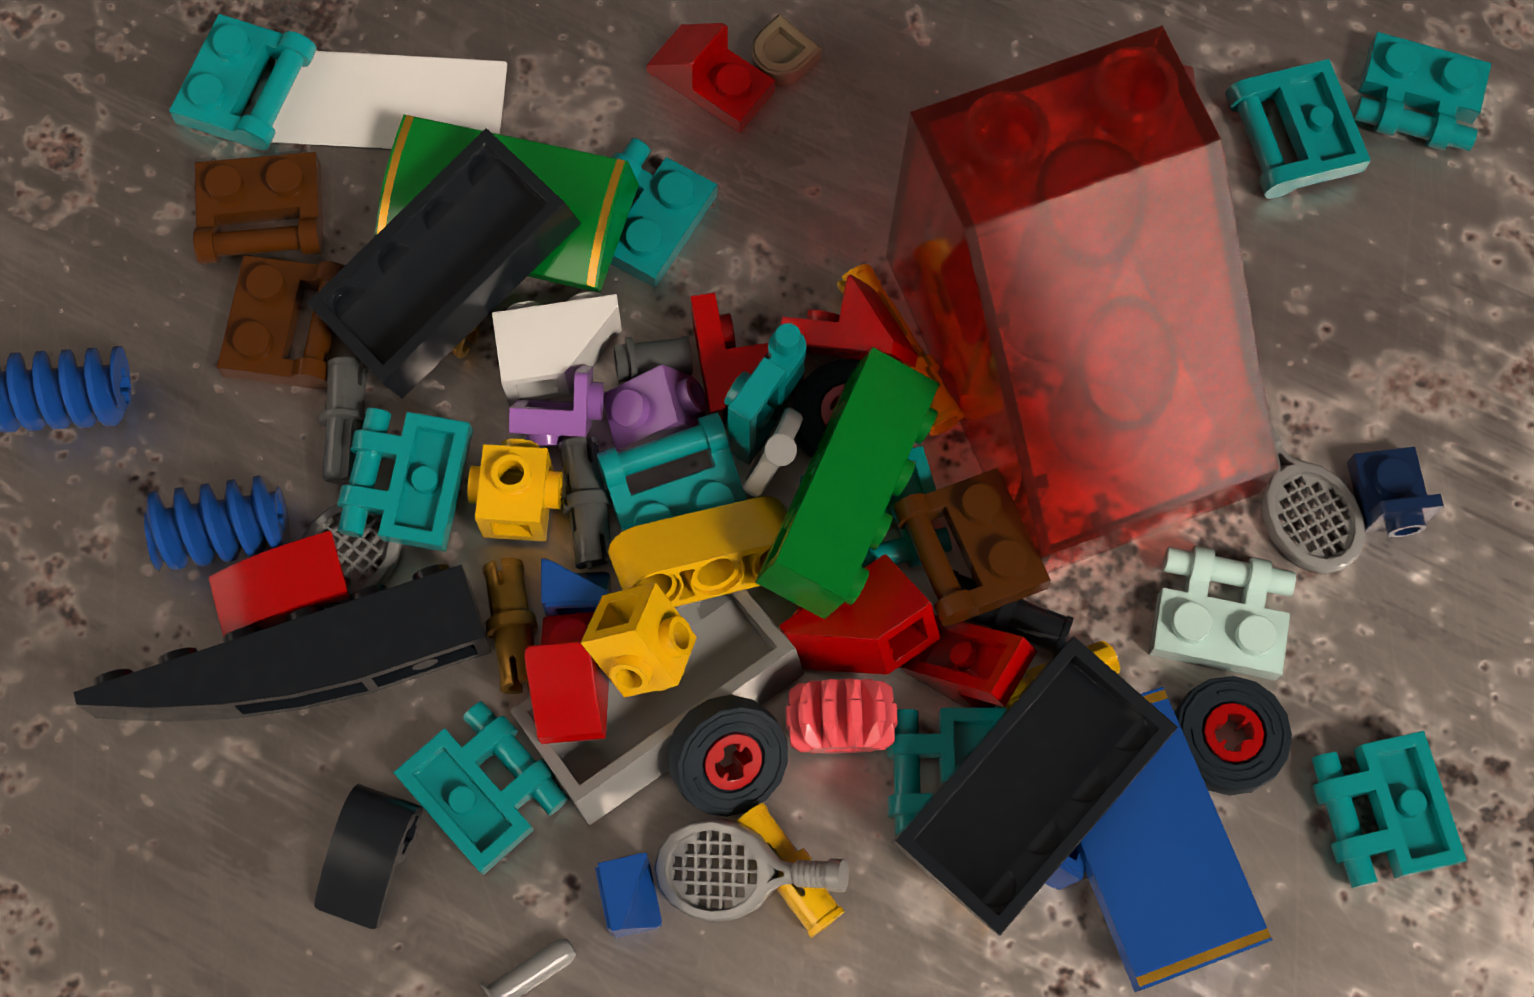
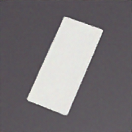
M316 51L308 67H301L272 126L276 132L272 143L392 149L404 114L481 131L487 128L491 133L500 134L507 62Z

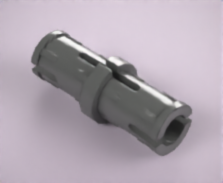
M579 436L563 440L558 444L566 489V497H563L561 502L563 514L568 515L570 518L575 567L583 570L587 568L586 564H588L589 570L610 566L612 563L608 550L612 539L608 508L613 506L608 490H605L604 480L596 458V453L599 452L600 447L599 439L591 436L586 440V437Z

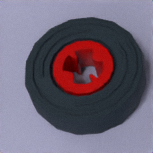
M1236 676L1208 679L1190 690L1174 711L1209 791L1229 796L1252 793L1276 778L1288 760L1292 739L1288 715L1276 696L1256 681ZM1227 720L1237 723L1238 725L1234 731L1237 732L1242 729L1246 740L1238 744L1234 751L1225 749L1223 746L1227 740L1224 739L1218 742L1215 731L1222 728Z
M734 695L711 698L691 709L674 729L668 747L669 773L684 799L706 814L724 817L746 813L758 804L766 801L781 783L788 764L787 739L777 719L756 701ZM733 744L737 749L732 753L733 763L723 767L719 763L724 759L723 749Z

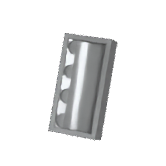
M746 589L675 607L697 636L679 685L663 691H652L624 698L609 679L606 739L541 744L537 738L531 696L509 710L589 826L669 770L668 747L674 729L691 709L708 699L726 695L749 698L761 705L804 675L796 648Z

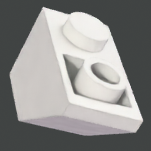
M584 292L572 296L566 302L542 305L534 301H524L509 306L506 311L492 312L501 382L508 405L514 404L517 399L544 400L571 395L574 391L575 371L580 366H594L622 331L617 294L603 296L597 292Z

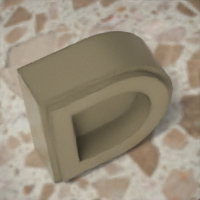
M781 14L772 19L755 36L751 47L752 65L773 78L777 86L789 85L801 79L821 60L822 48Z

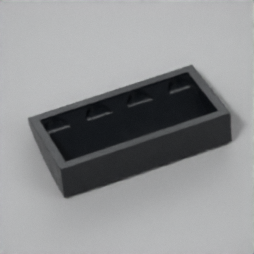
M485 128L318 291L307 304L385 386L403 399L581 223L558 195Z
M1073 636L1063 644L891 843L998 936H1001L1178 727Z

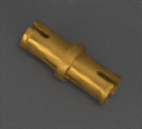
M501 558L502 571L497 570L495 560L484 564L482 567L491 617L485 622L487 636L495 642L500 676V692L505 694L523 693L522 683L526 682L527 689L530 691L524 655L525 647L534 646L533 634L538 630V623L535 613L529 611L523 561L518 558Z

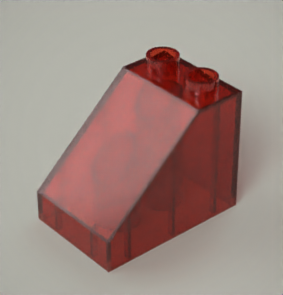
M1163 25L910 112L886 259L929 354L934 356L940 366L938 374L943 384L964 413V417L959 421L982 473L998 468L1047 572L1056 571L1259 494L1278 470L1222 139Z

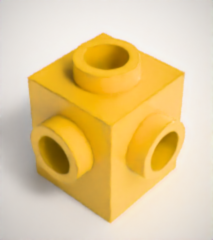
M518 438L503 440L501 445L483 444L481 466L472 465L468 477L469 504H476L475 520L482 537L530 541L547 540L549 510L560 509L563 491L562 471L553 470L548 448H539V445L533 441Z
M653 582L602 595L581 644L625 698L652 691H663L670 687L678 686L697 636L657 583Z

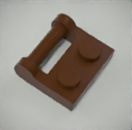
M316 152L195 162L196 228L193 232V245L197 262L200 265L219 263L221 257L290 250H301L303 255L323 253L321 163ZM299 219L298 225L220 232V226Z
M243 255L217 364V369L221 375L228 378L312 389L327 388V362L334 332L314 310L303 357L291 360L290 354L305 290L320 291L345 265L332 261L309 264Z
M998 468L927 494L916 493L897 501L890 509L898 528L906 529L938 599L934 604V608L943 626L960 623L1008 603L1047 590L1051 579ZM945 517L977 588L972 590L961 589L931 524L932 520Z

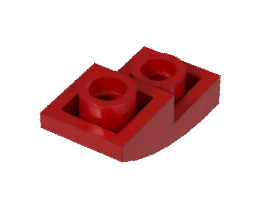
M331 530L262 552L208 577L223 637L234 630L244 627L257 626L264 630L287 622L286 617L298 609L314 605L322 606L350 597Z

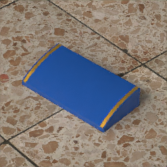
M1164 687L1141 693V695L1178 727L1177 730L1076 847L1077 852L1081 854L1085 865V872L1135 993L1273 941Z

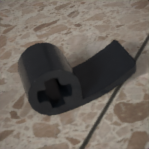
M359 783L355 785L344 802L329 844L315 896V908L369 929L378 928L395 865L404 861L414 843L421 823L423 807Z

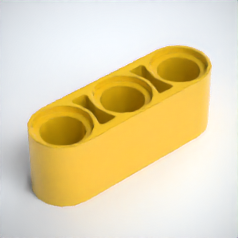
M764 496L634 526L624 530L613 539L609 545L608 555L622 590L656 582L674 607L758 587L761 585L755 583L787 510L778 498Z

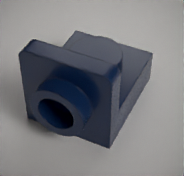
M1415 446L1357 453L1347 461L1354 495L1364 516L1365 532L1386 530L1389 537L1413 535L1424 531L1427 528L1426 523L1444 508L1441 494L1427 495Z

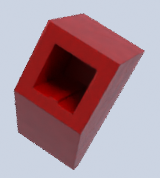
M884 554L868 566H864V568L869 570V576L863 590L851 606L843 603L826 619L800 607L793 613L791 618L780 624L779 627L781 632L796 648L803 669L889 675L941 639L931 602L887 554Z

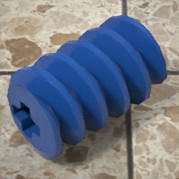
M113 346L109 365H103L97 348H87L84 365L79 367L71 349L61 350L58 368L52 367L46 351L35 352L32 369L27 370L25 360L19 352L9 354L6 371H2L0 367V431L2 433L16 432L21 426L28 431L42 430L46 424L54 430L67 429L72 422L79 428L93 427L98 420L104 426H116L122 421L131 401L130 369L122 346Z
M261 475L253 476L250 495L243 496L235 479L227 480L224 499L217 500L209 483L201 484L198 503L191 504L183 487L174 488L172 507L168 508L163 504L157 491L148 492L144 515V530L150 559L158 571H160L164 561L172 570H179L186 567L189 557L197 565L205 566L212 563L215 551L223 561L231 562L237 560L241 546L245 553L252 557L265 551L267 541L272 549L290 543L288 513L282 490L277 486L276 491L269 492Z

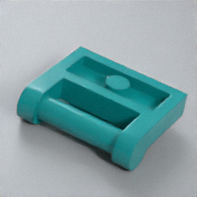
M218 14L169 109V113L177 124L258 150H267L276 134L272 126L301 67H308L317 47L309 38L300 33L286 31L283 34ZM270 58L278 59L251 114L241 117Z
M1330 59L1246 78L1232 84L1225 91L1230 109L1233 112L1239 113L1262 171L1259 183L1264 196L1268 199L1284 196L1296 188L1364 172L1371 162ZM1274 99L1298 158L1297 162L1285 164L1261 102Z
M717 412L699 418V425L662 438L617 452L615 447L596 453L598 465L621 532L634 526L747 500L729 448V441L723 422ZM707 449L712 467L630 494L626 482L627 476Z

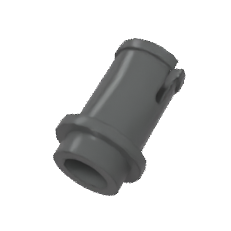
M688 336L634 343L633 338L628 337L625 338V344L614 345V362L618 382L629 381L662 364L689 375L693 374L692 351Z

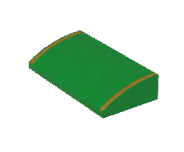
M404 114L384 175L374 237L482 131ZM492 133L566 203L581 223L528 277L601 293L639 186L629 162Z

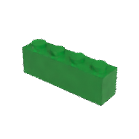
M874 347L869 350L848 377L755 583L823 619H826L843 603L851 606L856 601L869 576V570L862 567L869 548L876 550L881 544L893 519L892 515L885 512L892 494L896 497L901 494L914 471L916 463L908 459L914 443L921 444L936 420L938 411L930 406L940 385L938 382Z

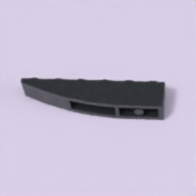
M436 564L414 573L412 581L391 588L379 584L359 589L350 595L349 602L325 609L324 606L314 605L298 609L286 617L287 622L264 630L257 626L234 630L222 638L223 643L200 651L196 648H181L170 651L158 658V665L137 672H133L131 669H118L106 672L93 680L94 686L73 693L76 705L96 719L157 722L238 719L304 710L368 695L490 654L492 650L470 581L462 564L452 568L448 564Z

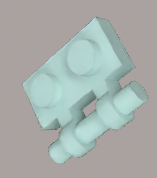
M1194 546L1192 551L1167 547L1163 561V572L1186 576L1184 592L1162 588L1157 594L1149 655L1275 681L1281 677L1284 668L1290 613L1265 608L1266 594L1268 592L1291 597L1295 588L1296 573L1273 568L1270 560L1251 557L1248 562L1215 556L1214 549ZM1213 581L1242 587L1241 602L1208 597L1209 582Z

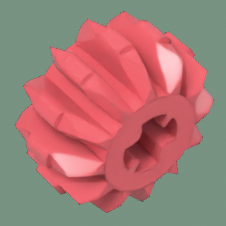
M853 678L828 679L798 683L789 690L788 706L785 707L786 730H789L791 747L799 752H810L811 754L873 752L874 750H885L895 741V727L898 724L897 704L894 703L892 686L883 681Z

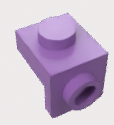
M663 364L604 393V407L614 445L618 452L699 425L698 419L706 416L704 411H706L708 406L705 392L693 376Z
M580 366L575 371L574 402L517 399L509 408V433L525 434L526 440L533 441L538 445H558L563 441V436L586 437L592 427V420H602L604 407L603 382H593V366Z

